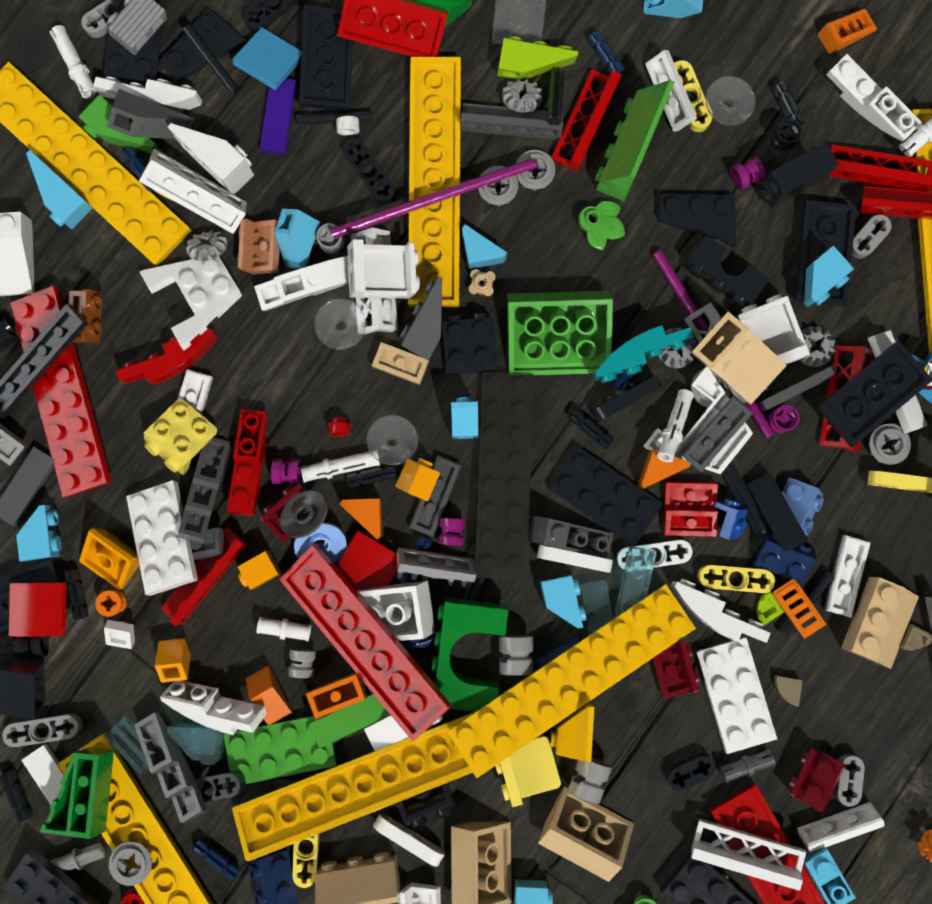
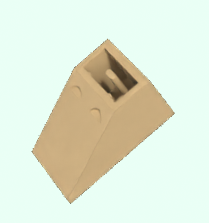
M730 312L725 314L691 353L750 405L787 366Z

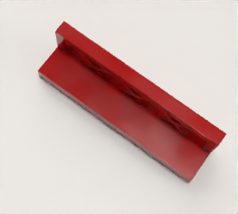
M593 69L591 70L551 157L554 162L576 172L579 171L622 74L612 70L609 77ZM593 79L606 84L602 92L593 93L591 88ZM592 101L595 108L593 114L583 116L580 108L581 105ZM582 123L585 131L582 136L574 139L570 129L572 126ZM572 145L574 155L571 161L558 156L561 148Z
M838 145L831 146L830 150L834 157L835 153L846 154L850 161L836 159L839 165L828 177L907 190L930 191L932 188V161ZM864 158H871L876 166L858 162ZM890 162L898 163L902 170L886 168L884 166ZM916 166L928 168L927 174L910 172V170Z
M865 186L860 213L932 220V192Z
M835 346L836 351L832 362V370L835 375L830 378L827 398L838 390L837 383L841 378L846 376L850 380L874 360V354L870 349L865 346ZM842 353H854L853 361L844 368L841 364ZM825 417L823 418L820 446L843 448L850 452H859L861 441L854 447H850L841 436L840 442L828 441L829 433L833 426Z
M227 527L223 532L225 554L202 558L195 566L198 580L179 586L162 606L161 609L172 617L169 622L174 626L185 623L248 546L249 543L232 529Z

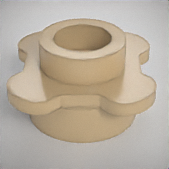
M477 269L473 270L470 274L472 283L469 286V292L473 295L491 296L494 291L492 282L495 280V274L491 271L483 273Z

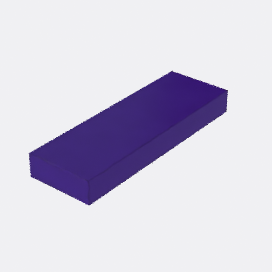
M285 79L276 90L269 87L260 144L261 152L286 155L297 86L296 80Z

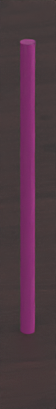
M532 158L330 229L331 235L335 239L537 168L536 161Z
M662 250L654 253L652 256L688 314L691 315L698 310ZM702 315L693 320L698 330L708 332L709 326ZM754 401L751 405L745 402V406L753 412L751 416L764 437L768 438L775 434L756 402Z

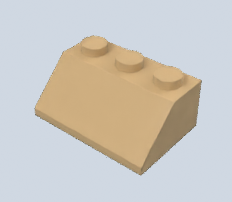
M868 577L841 649L891 669L919 596L902 586L880 577Z
M564 786L544 824L538 844L609 882L623 866L634 823L597 803L574 796Z
M466 822L451 826L452 904L511 903V822Z
M389 852L375 854L374 858L364 860L362 856L348 859L346 863L337 864V861H328L322 863L315 873V904L397 903L399 899L401 883L396 854L390 855Z

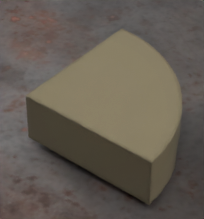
M908 624L899 648L910 651L921 649L932 642V634L912 624Z
M774 675V683L781 697L788 703L799 707L803 680Z

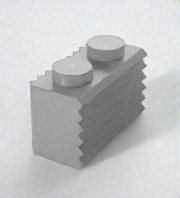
M125 0V8L120 13L115 12L108 20L107 24L109 26L107 29L110 36L133 55L140 51L147 40L153 36L160 25L167 19L164 8L154 0Z

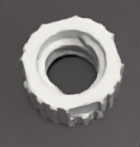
M342 116L336 119L338 134L352 136L359 133L358 118Z

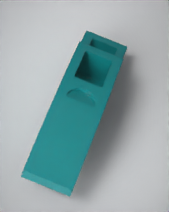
M663 325L632 338L603 362L593 375L594 381L601 379L602 383L617 379L616 375L626 372L627 376L641 372V367L647 363L645 355L648 358H653L663 354L662 350L672 347L673 351L687 347V342L693 338L691 327L665 335Z

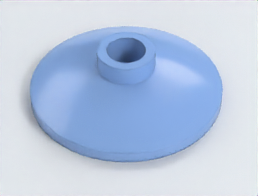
M323 522L309 536L295 538L294 551L299 559L312 545L318 544L329 559L336 563L346 549V538L337 526Z

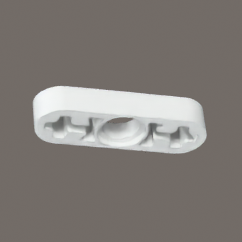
M684 540L625 547L617 553L616 561L620 568L627 571L687 562L691 558L692 548ZM678 544H680L681 548L686 549V553L682 554L681 559H679L678 555H668L670 561H666L665 545H668V551L676 550ZM655 547L660 550L661 558L658 562L652 563L647 558V552ZM642 549L644 565H640L641 560L631 561V566H628L626 562H622V557L626 556V552L629 551L630 555L636 556L640 555L638 550Z
M539 545L537 558L611 573L613 560L543 545Z
M380 813L373 824V827L379 833L435 867H438L445 855L438 846L384 813Z

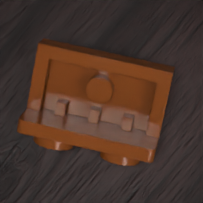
M90 289L69 291V304L73 305L89 323L75 338L74 343H100V335L102 333V292Z

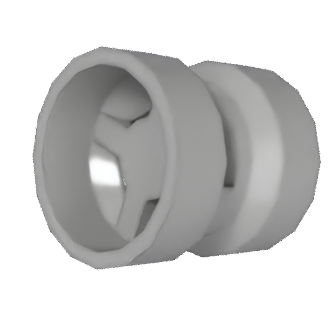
M327 223L318 229L316 238L325 253L335 255L343 249L344 238L341 236L333 239L330 229L337 227V225Z
M290 649L289 658L292 662L288 668V676L294 678H314L315 669L312 667V663L316 658V651L310 649Z

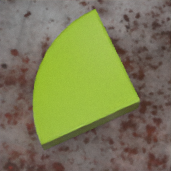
M771 591L762 594L756 608L758 622L766 625L784 613Z

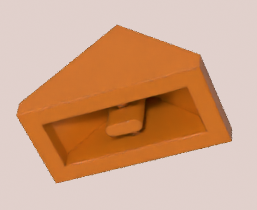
M653 449L649 451L638 487L644 489L690 467L689 462L674 457L672 462L661 461L657 457L659 451Z
M381 499L342 500L339 503L376 539L382 537Z
M270 666L246 678L249 700L253 704L265 706L267 714L263 719L268 725L292 713Z

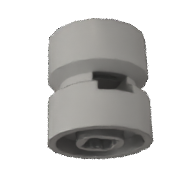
M499 636V651L503 653V656L499 659L500 674H532L533 658L529 656V653L533 651V636Z
M591 757V762L578 760L575 767L578 774L572 776L568 792L583 800L599 804L605 790L602 784L603 782H608L612 766Z

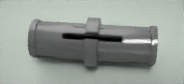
M767 749L764 752L749 757L747 755L741 756L740 760L720 766L719 769L721 776H725L723 780L725 783H728L745 775L748 777L754 776V772L775 766V759L773 755L769 756L772 753Z

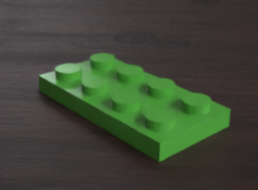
M314 715L276 722L271 725L257 726L253 733L237 730L234 735L223 734L230 771L240 772L244 776L246 784L334 767L337 765L334 743L332 742L322 748L318 747L309 726L310 722L316 720Z

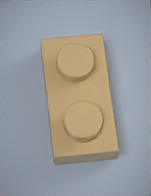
M381 342L372 367L420 385L429 360Z

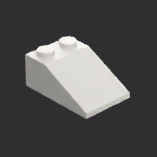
M172 123L168 126L179 144L230 193L235 195L254 176L250 169L252 163L246 158V153L238 145L232 147L226 140Z
M22 212L0 213V297L31 295L35 293L32 220Z
M428 581L401 583L357 591L398 641L424 639L435 633Z

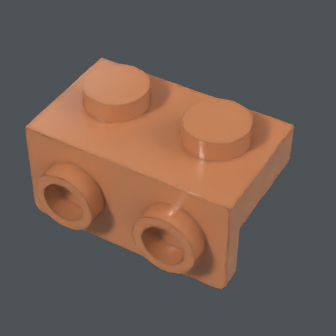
M245 218L240 221L239 254L237 258L240 270L251 274L278 272L279 245L274 233L278 223L277 220L253 222Z

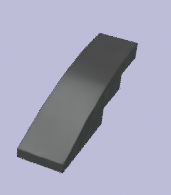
M213 437L201 449L177 534L178 538L203 544L231 442Z
M154 712L134 724L150 773L158 775L165 798H172L180 823H187L208 811L185 757L158 712Z

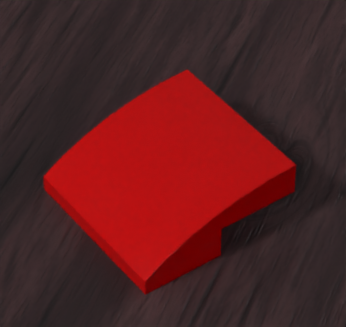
M665 480L664 535L717 537L718 511L714 507L715 501H717V482Z
M357 530L335 566L356 591L388 586L397 572V553Z
M10 583L9 636H66V583Z

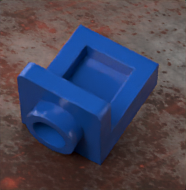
M732 498L715 501L714 507L727 512L720 537L731 540L739 538L744 533L748 509L740 506V501Z

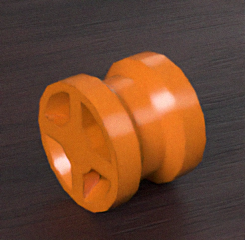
M108 590L98 595L95 605L101 615L109 617L124 612L128 602L127 597L120 590Z

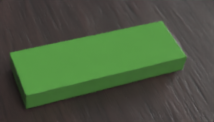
M372 693L363 701L310 722L309 726L318 747L322 748L390 714Z

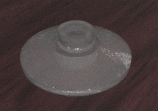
M721 77L711 84L706 93L708 112L716 121L724 125L734 126L745 122L755 109L756 99L752 88L747 82L738 77ZM724 102H729L731 107L726 106Z
M334 299L325 303L315 317V331L318 338L323 344L332 349L344 350L353 347L361 340L366 329V320L362 310L354 302L346 299ZM344 322L346 327L343 330H338L337 324Z
M394 415L384 416L376 420L368 430V450L381 463L387 465L402 464L410 459L417 450V431L403 417ZM389 440H394L397 444L396 446L391 447L387 444V442Z

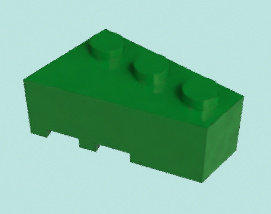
M89 747L73 753L60 783L62 785L60 791L50 806L51 812L46 823L42 825L40 832L91 839L106 831L114 750Z

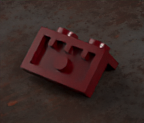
M812 748L810 752L806 751L801 759L800 765L803 768L799 776L794 775L790 782L789 789L792 790L790 796L824 813L846 764Z

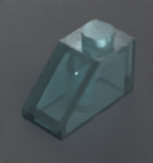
M173 723L167 727V733L192 760H200L202 765H214L216 761L224 757L225 740L223 732L195 723Z

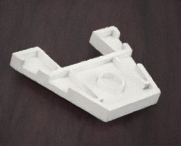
M219 256L208 261L191 259L140 271L151 293L176 282L195 315L171 328L183 350L191 345L190 341L198 334L202 335L207 330L206 326L215 317L219 318L242 296Z
M707 367L701 371L691 386L712 402L685 435L681 443L678 444L674 457L686 460L681 456L684 450L729 400L725 391ZM746 422L706 466V470L718 474L724 471L753 434ZM657 428L643 446L648 450L655 449L659 451L663 440L661 436L662 431Z

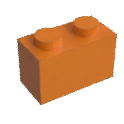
M354 672L313 688L306 693L313 715L317 719L363 701L367 698L368 694L363 681Z

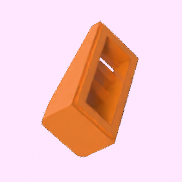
M864 8L827 23L818 33V37L827 52L831 54L875 32L877 27ZM857 19H858V21L860 22L861 26L863 27L862 30H861L860 26L858 25V23H857V21H856Z
M795 579L787 582L772 593L804 639L826 626L825 621ZM793 590L796 592L795 595L785 601L782 598ZM801 599L803 603L792 610L789 608L791 604ZM808 608L810 612L799 619L795 617L796 614ZM812 617L816 619L815 622L806 628H803L801 625Z

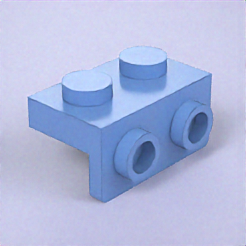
M789 477L782 494L805 535H808L813 526V521L811 520L815 512H819L823 505V494L817 487Z

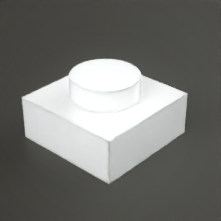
M107 620L104 626L106 645L132 649L135 642L134 625L122 621Z

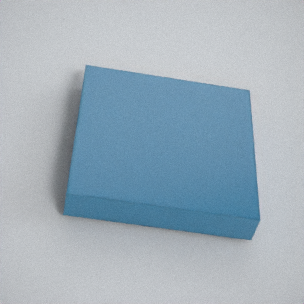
M261 27L233 58V65L276 90L301 62L302 51Z

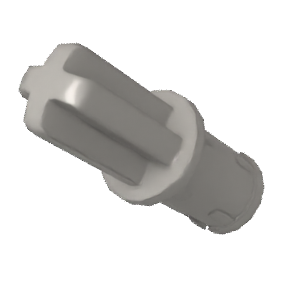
M99 842L82 849L75 848L72 850V853L51 859L50 862L62 872L75 868L80 870L84 865L104 858L106 850L103 844Z

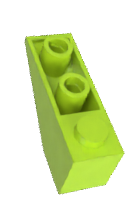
M519 37L504 38L497 76L524 80L549 72L553 68L558 69L574 64L578 51H573L569 46L551 47L542 41L529 43L523 42V39Z

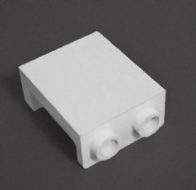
M353 239L347 246L350 297L410 299L419 290L420 280L419 276L416 275L415 266L418 264V251L414 248V242H408L404 246L364 244L363 240Z
M779 294L766 300L767 304L757 307L756 304L741 309L742 314L738 315L740 322L754 333L785 364L810 356L788 296L782 298V295Z

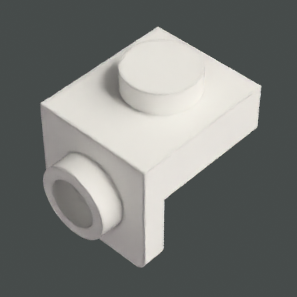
M410 883L400 891L398 904H441L440 886Z

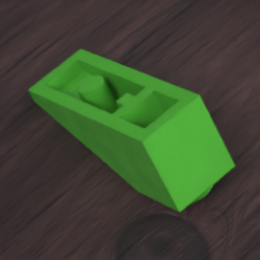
M100 95L79 116L85 123L83 129L94 139L99 136L103 141L118 146L133 147L135 150L152 154L154 149L162 153L150 138L132 137L108 128L107 124L113 106Z

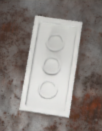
M172 480L126 496L145 595L152 596L197 581L190 540L177 537L184 513L178 482Z
M741 637L739 642L731 640L695 651L725 753L729 754L776 740L777 736L747 638Z

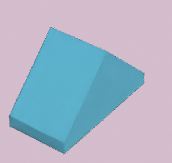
M467 225L463 226L462 238L468 269L505 262L507 258L506 251Z

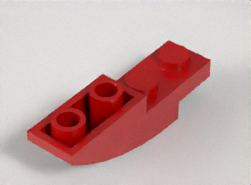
M207 327V330L202 335L198 334L190 341L191 345L185 350L182 349L176 337H172L168 343L162 344L165 355L156 353L148 356L146 361L140 363L132 361L124 364L122 369L116 370L118 379L126 384L146 378V381L152 385L167 381L182 373L202 358L219 338L218 334L212 328L208 329Z
M241 409L233 455L235 463L227 506L228 514L255 516L257 496L260 494L266 446L267 412Z

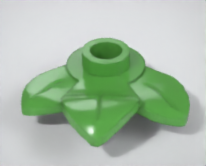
M602 201L596 207L589 206L580 212L578 217L579 225L586 231L587 241L592 247L603 250L606 245V239H619L625 235L622 222L616 218L621 209L618 204L611 201ZM589 215L594 217V223L590 222Z

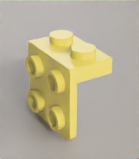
M178 399L144 432L145 448L152 455L161 456L165 460V465L175 473L179 471L184 476L191 469V459L217 434V428L183 399Z
M546 736L535 738L496 765L497 773H503L506 783L501 785L505 801L511 800L512 807L523 805L522 798L553 790L561 785L550 742Z

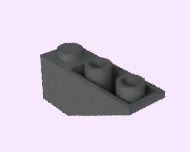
M119 89L107 127L132 137L176 139L168 126L172 123L191 129L194 118Z
M440 275L437 280L433 278L430 280L424 291L429 295L424 303L418 302L412 313L416 317L412 326L406 324L400 335L404 339L401 346L426 360H429L441 338L443 277Z
M533 516L528 541L608 559L613 534L550 518Z

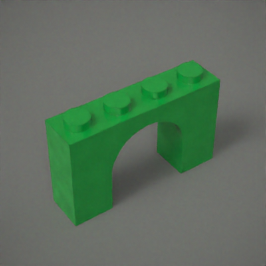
M446 597L445 605H439L438 620H442L443 623L442 631L436 630L435 646H440L439 656H433L432 672H437L436 682L433 683L453 705L450 709L476 712L498 697L499 681L464 676L454 667L450 651L460 637L469 633L505 636L508 618L507 604Z

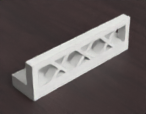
M156 149L153 150L149 163L142 173L139 182L233 234L246 214L247 202Z
M371 227L351 234V241L353 239L360 240L365 238L366 244L391 245L390 231ZM356 297L358 334L365 335L376 331H398L395 298H368L366 301L365 298ZM369 312L372 315L371 326H367L366 321Z
M699 818L691 848L693 859L800 891L803 882L801 871L806 856L805 849ZM703 828L715 831L719 839L712 843L701 841ZM733 837L740 838L745 847L738 851L731 850L726 841ZM760 845L767 846L772 855L764 859L758 858L752 849ZM787 853L797 855L795 868L783 865L779 857Z

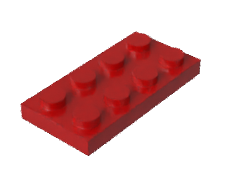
M344 0L337 36L412 57H437L448 11L411 0Z

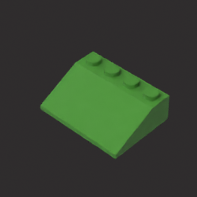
M668 80L638 90L634 99H628L623 111L627 114L624 122L619 120L614 135L618 136L615 145L609 144L604 158L609 160L606 167L600 166L595 180L599 182L597 191L622 201L625 200L675 83L674 81Z
M579 291L507 294L509 376L595 374L612 352L613 298L610 292Z

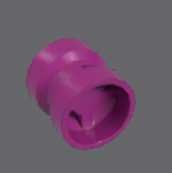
M758 157L748 159L743 165L736 164L730 170L732 180L739 190L749 187L752 182L759 183L766 177L764 166Z
M783 405L772 410L767 418V422L776 433H784L794 429L800 420L798 411L789 405Z
M273 458L271 466L272 484L289 482L291 485H297L300 483V459L283 461L282 459Z
M440 518L442 534L439 535L438 544L464 546L462 530L465 528L466 520ZM447 532H456L457 535L447 534Z

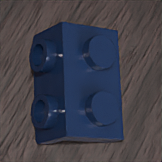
M769 530L764 534L765 540L754 559V566L791 580L795 579L796 582L803 584L817 560L815 548L809 542H805L784 552L773 531Z
M282 849L250 861L251 865H249L248 871L251 880L255 884L256 892L253 893L255 904L298 903L287 849Z

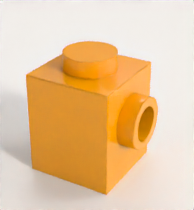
M421 458L417 462L407 459L395 487L428 501L440 472L431 469L433 464Z
M264 551L238 566L240 570L238 577L243 586H248L250 590L282 574L270 551Z
M185 638L159 641L155 668L161 683L188 679L191 654Z

